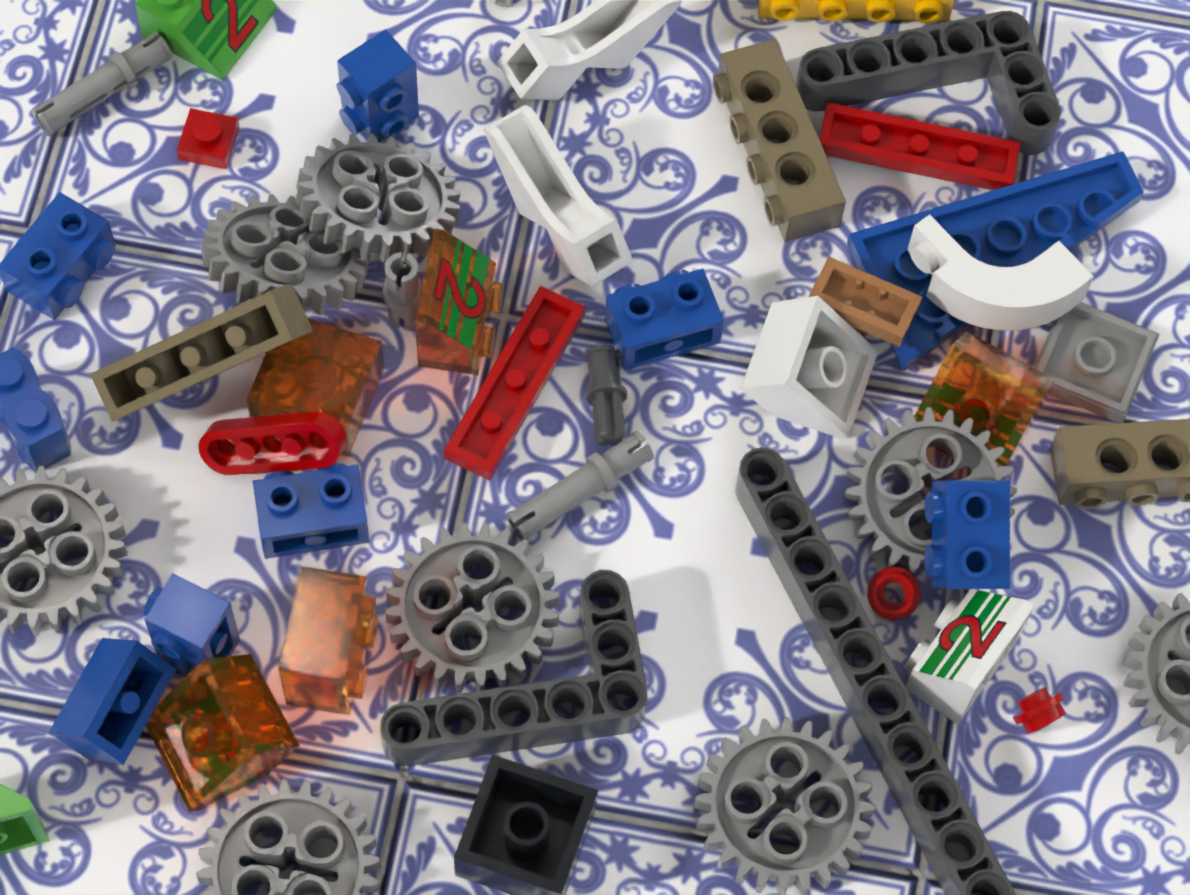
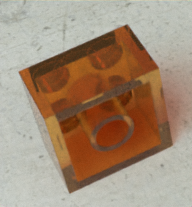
M308 318L313 332L266 352L246 399L249 416L259 417L305 412L327 413L343 425L347 433L348 442L341 455L349 457L385 369L382 341Z
M304 566L300 567L278 668L286 705L351 715L354 698L363 699L368 678V667L364 666L366 654L364 647L373 649L378 629V616H374L376 597L368 596L366 576Z

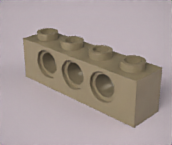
M776 38L721 53L718 74L713 75L714 91L721 104L727 103L731 113L729 117L730 128L737 144L743 143L748 154L746 158L747 169L751 181L754 185L760 184L765 194L764 209L770 225H778L784 242L839 227L846 200ZM759 98L766 102L758 103L752 101L751 99ZM776 138L784 143L776 144L767 139ZM795 179L801 182L802 184L792 185L785 182L784 180Z
M290 283L268 291L92 372L90 376L113 422L313 332V329L294 287Z
M1190 419L1059 427L1050 446L1059 505L1076 504L1078 508L1090 509L1102 506L1106 502L1127 501L1130 505L1139 506L1153 503L1159 498L1178 497L1182 502H1190ZM1153 459L1166 461L1172 467V470L1159 468ZM1101 462L1115 464L1122 473L1107 471Z

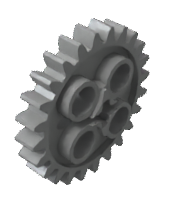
M371 133L368 136L367 142L361 143L354 134H349L348 145L343 144L336 138H332L329 149L318 145L314 157H305L304 167L299 170L295 203L301 205L300 218L311 219L309 225L311 232L325 230L323 239L325 244L336 240L342 242L341 253L345 254L354 247L360 249L362 260H366L371 252L378 253L381 261L386 263L390 253L402 252V261L406 262L407 253L410 254V250L421 257H426L428 246L439 250L443 238L450 239L460 210V205H458L460 191L454 190L455 177L444 176L446 165L444 163L430 165L432 153L425 152L417 156L413 153V143L410 142L403 148L396 147L395 137L390 136L386 143L383 144L378 143L376 136ZM376 171L379 175V188L377 183H374ZM377 208L382 211L381 224L378 222Z
M269 194L267 203H261L254 196H250L248 207L233 201L231 202L230 212L219 209L216 220L209 219L207 232H204L201 254H203L202 266L209 268L208 279L210 281H221L220 292L222 293L236 290L237 303L246 302L268 291L292 283L303 309L305 310V308L310 307L319 315L324 314L325 303L339 310L341 309L343 299L350 301L355 299L356 290L363 289L370 256L366 260H362L360 249L354 247L345 254L341 253L342 242L339 240L325 244L323 242L325 230L316 232L309 230L311 219L300 218L301 206L295 203L294 196H290L286 203H279L273 194Z
M927 407L923 412L921 421L916 422L911 411L906 410L902 415V427L899 428L893 420L887 418L882 424L885 437L872 430L868 433L865 439L873 451L859 447L856 449L853 457L864 467H849L846 472L847 478L859 483L858 486L847 488L844 492V498L858 501L859 504L848 512L847 518L850 520L863 519L865 524L855 536L857 539L873 536L876 541L870 549L869 554L871 556L878 554L883 549L890 552L887 567H893L900 559L907 561L906 570L914 574L920 564L925 565L926 548L928 545H932V539L920 540L911 533L909 528V520L911 518H926L925 500L919 502V504L913 506L908 512L897 518L890 516L892 509L915 499L924 485L931 489L932 481L946 480L962 468H967L970 471V475L961 480L1002 481L1014 471L1013 466H997L996 464L998 458L1005 451L1003 447L988 450L984 446L991 434L989 430L982 432L976 437L970 433L973 426L972 418L969 417L958 427L953 425V410H948L941 422L935 421L931 407ZM931 447L944 449L950 456L951 466L945 469L933 467L926 458V449ZM889 472L901 475L906 482L907 492L901 495L888 493L882 486L881 476ZM1010 486L1011 498L1017 493V488ZM1010 506L1011 518L1015 514V509Z
M39 466L35 479L27 480L21 468L16 471L15 484L9 486L0 477V536H14L13 541L7 547L0 549V569H4L3 573L0 574V622L7 617V625L12 634H16L19 631L23 622H28L33 635L39 636L43 622L50 621L56 633H61L62 618L69 616L77 625H81L82 616L79 609L86 606L95 612H99L101 608L96 598L97 593L111 596L115 594L114 587L107 577H122L124 575L122 564L116 560L128 556L125 542L119 540L126 535L122 521H114L119 516L114 503L104 504L106 497L101 487L93 489L88 493L89 484L84 475H81L70 485V479L65 468H61L54 480L48 479L44 466ZM48 511H62L61 516L53 522L42 523L39 521L41 516ZM75 527L82 528L80 532L73 531ZM41 546L45 552L36 555L33 549ZM84 552L88 554L85 560L78 565L67 566L63 564L65 558L72 553ZM33 577L39 579L37 585L29 591L18 592L15 590L17 584L25 578Z
M462 523L459 537L452 538L445 527L440 528V543L437 545L424 536L420 538L422 555L419 556L413 552L406 551L404 553V560L409 570L394 568L392 571L393 581L399 587L386 589L387 602L395 605L385 609L386 623L396 624L390 630V640L392 643L405 642L400 649L401 660L405 662L418 657L415 664L416 675L420 677L430 669H433L435 671V687L439 688L448 677L455 678L456 693L460 694L467 680H474L476 689L482 691L485 690L486 679L493 678L500 688L506 687V672L512 671L521 679L525 678L526 667L524 660L526 659L538 665L542 662V652L537 645L551 647L553 644V633L547 628L558 627L559 613L551 610L559 606V592L548 590L554 585L555 575L553 572L539 573L544 566V556L538 554L527 559L529 541L524 539L512 547L510 545V530L507 528L501 532L497 539L490 538L488 523L483 524L478 536H471L467 523ZM473 566H484L492 571L487 578L481 580L472 579L465 574ZM504 581L512 582L511 586H504L498 589V586ZM431 595H441L449 600L440 609H429L421 604L426 597ZM468 602L474 608L482 605V611L476 612L471 607L463 610V605ZM512 605L524 612L520 618L509 621L502 619L496 613L500 608ZM447 626L446 630L441 634L436 635L433 633L434 629H441ZM463 635L474 636L480 641V644L470 651L457 649L452 643Z
M1182 593L1177 594L1172 602V608L1164 602H1160L1153 612L1155 618L1148 615L1144 616L1138 626L1142 633L1134 632L1128 642V645L1135 651L1128 652L1122 664L1135 670L1128 673L1123 681V686L1139 689L1129 701V706H1145L1147 709V713L1140 722L1141 726L1157 722L1161 728L1157 733L1156 741L1160 743L1170 735L1177 738L1175 753L1179 755L1190 744V643L1186 639V634H1190V602ZM1168 654H1172L1175 660H1170ZM1173 678L1182 682L1187 688L1188 694L1180 695L1170 690L1166 679Z
M784 717L780 731H773L770 723L765 718L761 720L759 735L754 736L745 725L740 727L738 734L740 745L726 737L722 739L720 749L725 758L714 754L708 756L706 766L714 774H700L697 786L708 793L696 795L694 808L709 813L697 819L696 828L700 831H713L705 840L704 849L705 851H713L719 848L723 850L717 867L721 870L735 863L738 866L735 878L737 884H740L751 874L756 877V893L761 894L768 881L776 882L778 895H785L789 883L792 882L796 883L802 895H807L810 889L811 878L814 877L825 889L829 887L831 882L829 868L845 876L850 865L844 855L855 859L860 858L864 848L856 839H868L872 831V827L861 821V819L872 817L875 811L874 804L860 801V799L868 796L873 786L871 782L855 781L861 774L864 764L863 762L846 764L845 759L851 747L849 744L842 745L836 750L829 747L833 734L831 730L826 731L819 739L812 737L811 721H807L800 733L793 732L789 717ZM777 760L790 761L796 766L799 774L792 778L780 777L771 768V763ZM817 774L820 776L821 780L811 785L798 796L793 811L787 808L783 809L757 838L751 839L748 837L747 833L764 823L771 816L776 801L780 804L786 803L811 775ZM737 795L751 796L758 803L759 810L751 814L740 813L732 805L731 799ZM815 799L828 800L836 808L837 815L831 818L819 817L813 813L809 803ZM779 834L787 835L795 841L798 850L786 855L778 853L771 846L769 839Z
M282 779L279 786V794L272 796L263 783L259 784V800L254 803L244 794L240 793L237 795L241 808L238 814L224 808L220 810L222 820L226 825L225 829L208 827L206 830L209 839L216 847L200 848L198 852L203 862L212 865V867L196 872L200 884L212 886L200 895H241L243 889L253 882L267 884L270 887L268 895H303L307 892H318L322 895H362V893L379 891L378 880L366 875V873L381 869L379 857L366 855V853L377 846L375 835L366 834L358 836L367 826L366 817L363 814L348 820L347 818L352 810L351 800L346 798L334 807L332 805V788L327 786L318 797H314L310 780L304 781L299 793H291L287 779ZM265 829H276L283 834L276 846L267 849L255 846L253 841L255 836ZM320 838H328L338 844L335 852L326 858H315L308 853V849L315 840ZM248 858L261 865H248L244 867L240 865L242 859ZM289 861L297 862L299 871H292L289 879H282L279 870H285ZM333 873L338 875V880L328 882L316 875H330Z

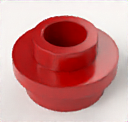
M888 567L880 570L872 577L867 589V598L876 614L888 620H900L915 611L920 602L921 589L918 580L911 572L900 567ZM890 583H897L903 587L905 594L900 603H890L885 598L884 591Z
M1046 687L1039 689L1017 702L1021 711L1014 715L1013 719L1016 724L1022 723L1028 734L1033 733L1066 714L1060 703L1064 700L1061 692L1050 695Z

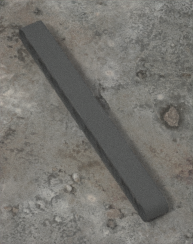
M763 447L752 449L740 461L735 488L737 499L944 894L971 895L974 891H984L990 895H1016L786 462L779 453L772 449ZM764 474L772 480V483L764 486L757 485L750 480L749 476ZM780 517L787 518L793 521L796 528L782 530L776 527L772 520ZM800 562H810L817 566L820 573L812 576L805 575L799 572L795 565ZM824 607H834L844 615V619L836 622L829 621L821 615L819 610ZM851 652L859 653L867 659L869 665L864 668H855L845 661L844 655ZM883 699L892 706L894 713L886 716L879 715L869 707L868 701ZM908 746L917 753L919 761L911 764L904 763L896 757L893 748ZM925 793L936 795L943 802L945 810L931 812L921 805L918 796ZM952 841L961 843L969 851L970 860L960 862L950 858L946 853L944 844Z

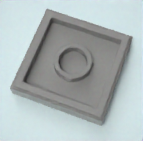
M1080 302L1069 312L1054 320L1027 386L1117 423H1123L1160 334Z

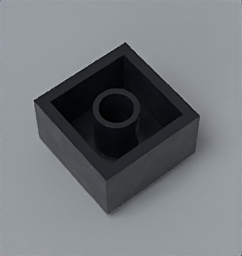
M492 754L454 855L455 876L510 895H566L596 811L598 790Z

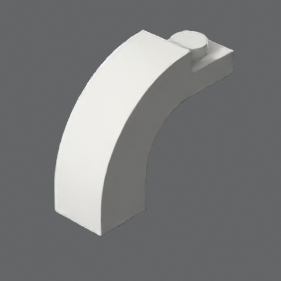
M930 214L914 225L907 249L918 269L932 275L926 297L943 311L961 321L993 330H1024L1058 319L1084 300L1094 278L1060 241L1056 242L1032 261L1019 266L998 267L985 264L969 255Z

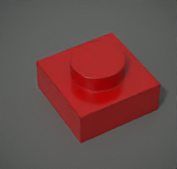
M190 108L177 147L179 160L227 170L240 129L238 118Z

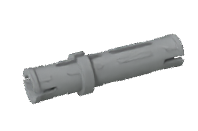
M155 31L121 54L116 51L109 55L107 63L65 88L48 101L31 109L32 114L42 130L50 137L63 128V126L79 118L124 88L131 90L139 84L138 79L154 68L173 59L172 52L162 36L160 37L159 33Z
M635 431L631 433V436L600 455L597 452L591 454L586 459L587 464L518 508L507 512L505 515L511 528L513 529L519 525L517 527L518 531L515 532L517 537L521 541L524 539L528 540L530 536L600 491L604 490L607 493L618 486L617 481L644 463L652 461L654 454L650 445L646 444L640 448L642 446L641 442L645 440L643 435Z

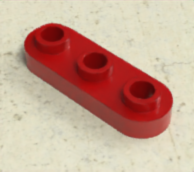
M305 412L218 420L212 423L203 434L198 444V450L202 460L209 468L224 475L304 470L332 466L345 450L348 438L343 425L333 416L323 412Z

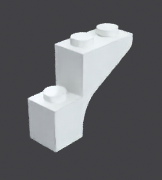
M596 0L572 18L557 25L540 29L524 28L500 57L497 64L520 99L560 100L587 67L625 69L683 1Z
M523 105L483 129L519 214L547 229L565 272L593 287L633 262L617 219L604 212L587 195L532 108Z

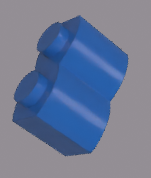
M14 347L1 353L0 421L8 428L21 459L37 472L39 466L47 468L70 456V440L59 409L52 398L42 391L36 371L30 360Z

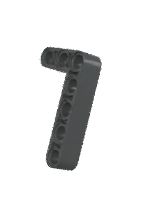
M999 11L815 48L808 51L802 57L796 81V87L805 108L811 111H825L827 102L850 106L987 78L1008 139L1021 142L1019 152L1027 155H1038L1050 146L1061 116L1059 102L1030 25L1022 15L1013 11ZM906 59L915 60L918 63L909 62ZM860 69H868L872 72H864ZM812 78H820L825 80L826 82H818L813 80ZM1014 81L1023 82L1025 85L1018 84ZM1028 121L1036 122L1041 126L1032 125Z
M598 570L587 576L581 586L579 615L590 675L395 704L385 711L380 723L381 741L385 755L391 762L397 765L415 766L622 735L634 731L641 725L645 716L647 685L630 592L626 580L614 571ZM600 594L613 597L617 604L609 609H601L596 607L590 600ZM608 644H616L621 646L627 654L619 659H608L600 653L599 649ZM625 694L631 697L636 705L632 709L619 711L613 708L608 700L614 695ZM572 702L582 709V713L578 717L565 719L560 717L554 711V708L561 703ZM519 710L525 713L529 719L521 726L510 727L505 725L500 720V717L507 711ZM456 718H465L475 725L469 733L464 735H455L446 729L447 724ZM402 726H411L420 732L418 738L410 743L397 742L391 736L396 729Z

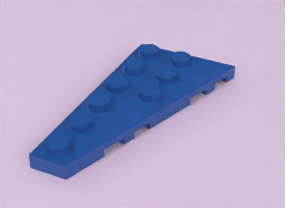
M1124 151L850 233L847 245L859 270L923 297L901 346L898 347L892 344L903 371H905L969 325V323L946 313L926 297L932 275L918 269L911 259L910 252L907 250L914 225L930 214L973 258L992 266L1014 267L1032 261L1058 241L1069 251H1072L1140 202L1144 191Z

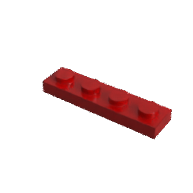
M829 102L826 104L819 137L826 156L988 190H996L1013 184L1021 143Z
M542 286L538 288L445 447L444 459L491 481L584 319L585 306Z

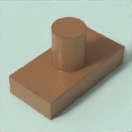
M828 257L808 296H819L863 337L871 334L898 347L901 346L923 298L920 295L832 257Z

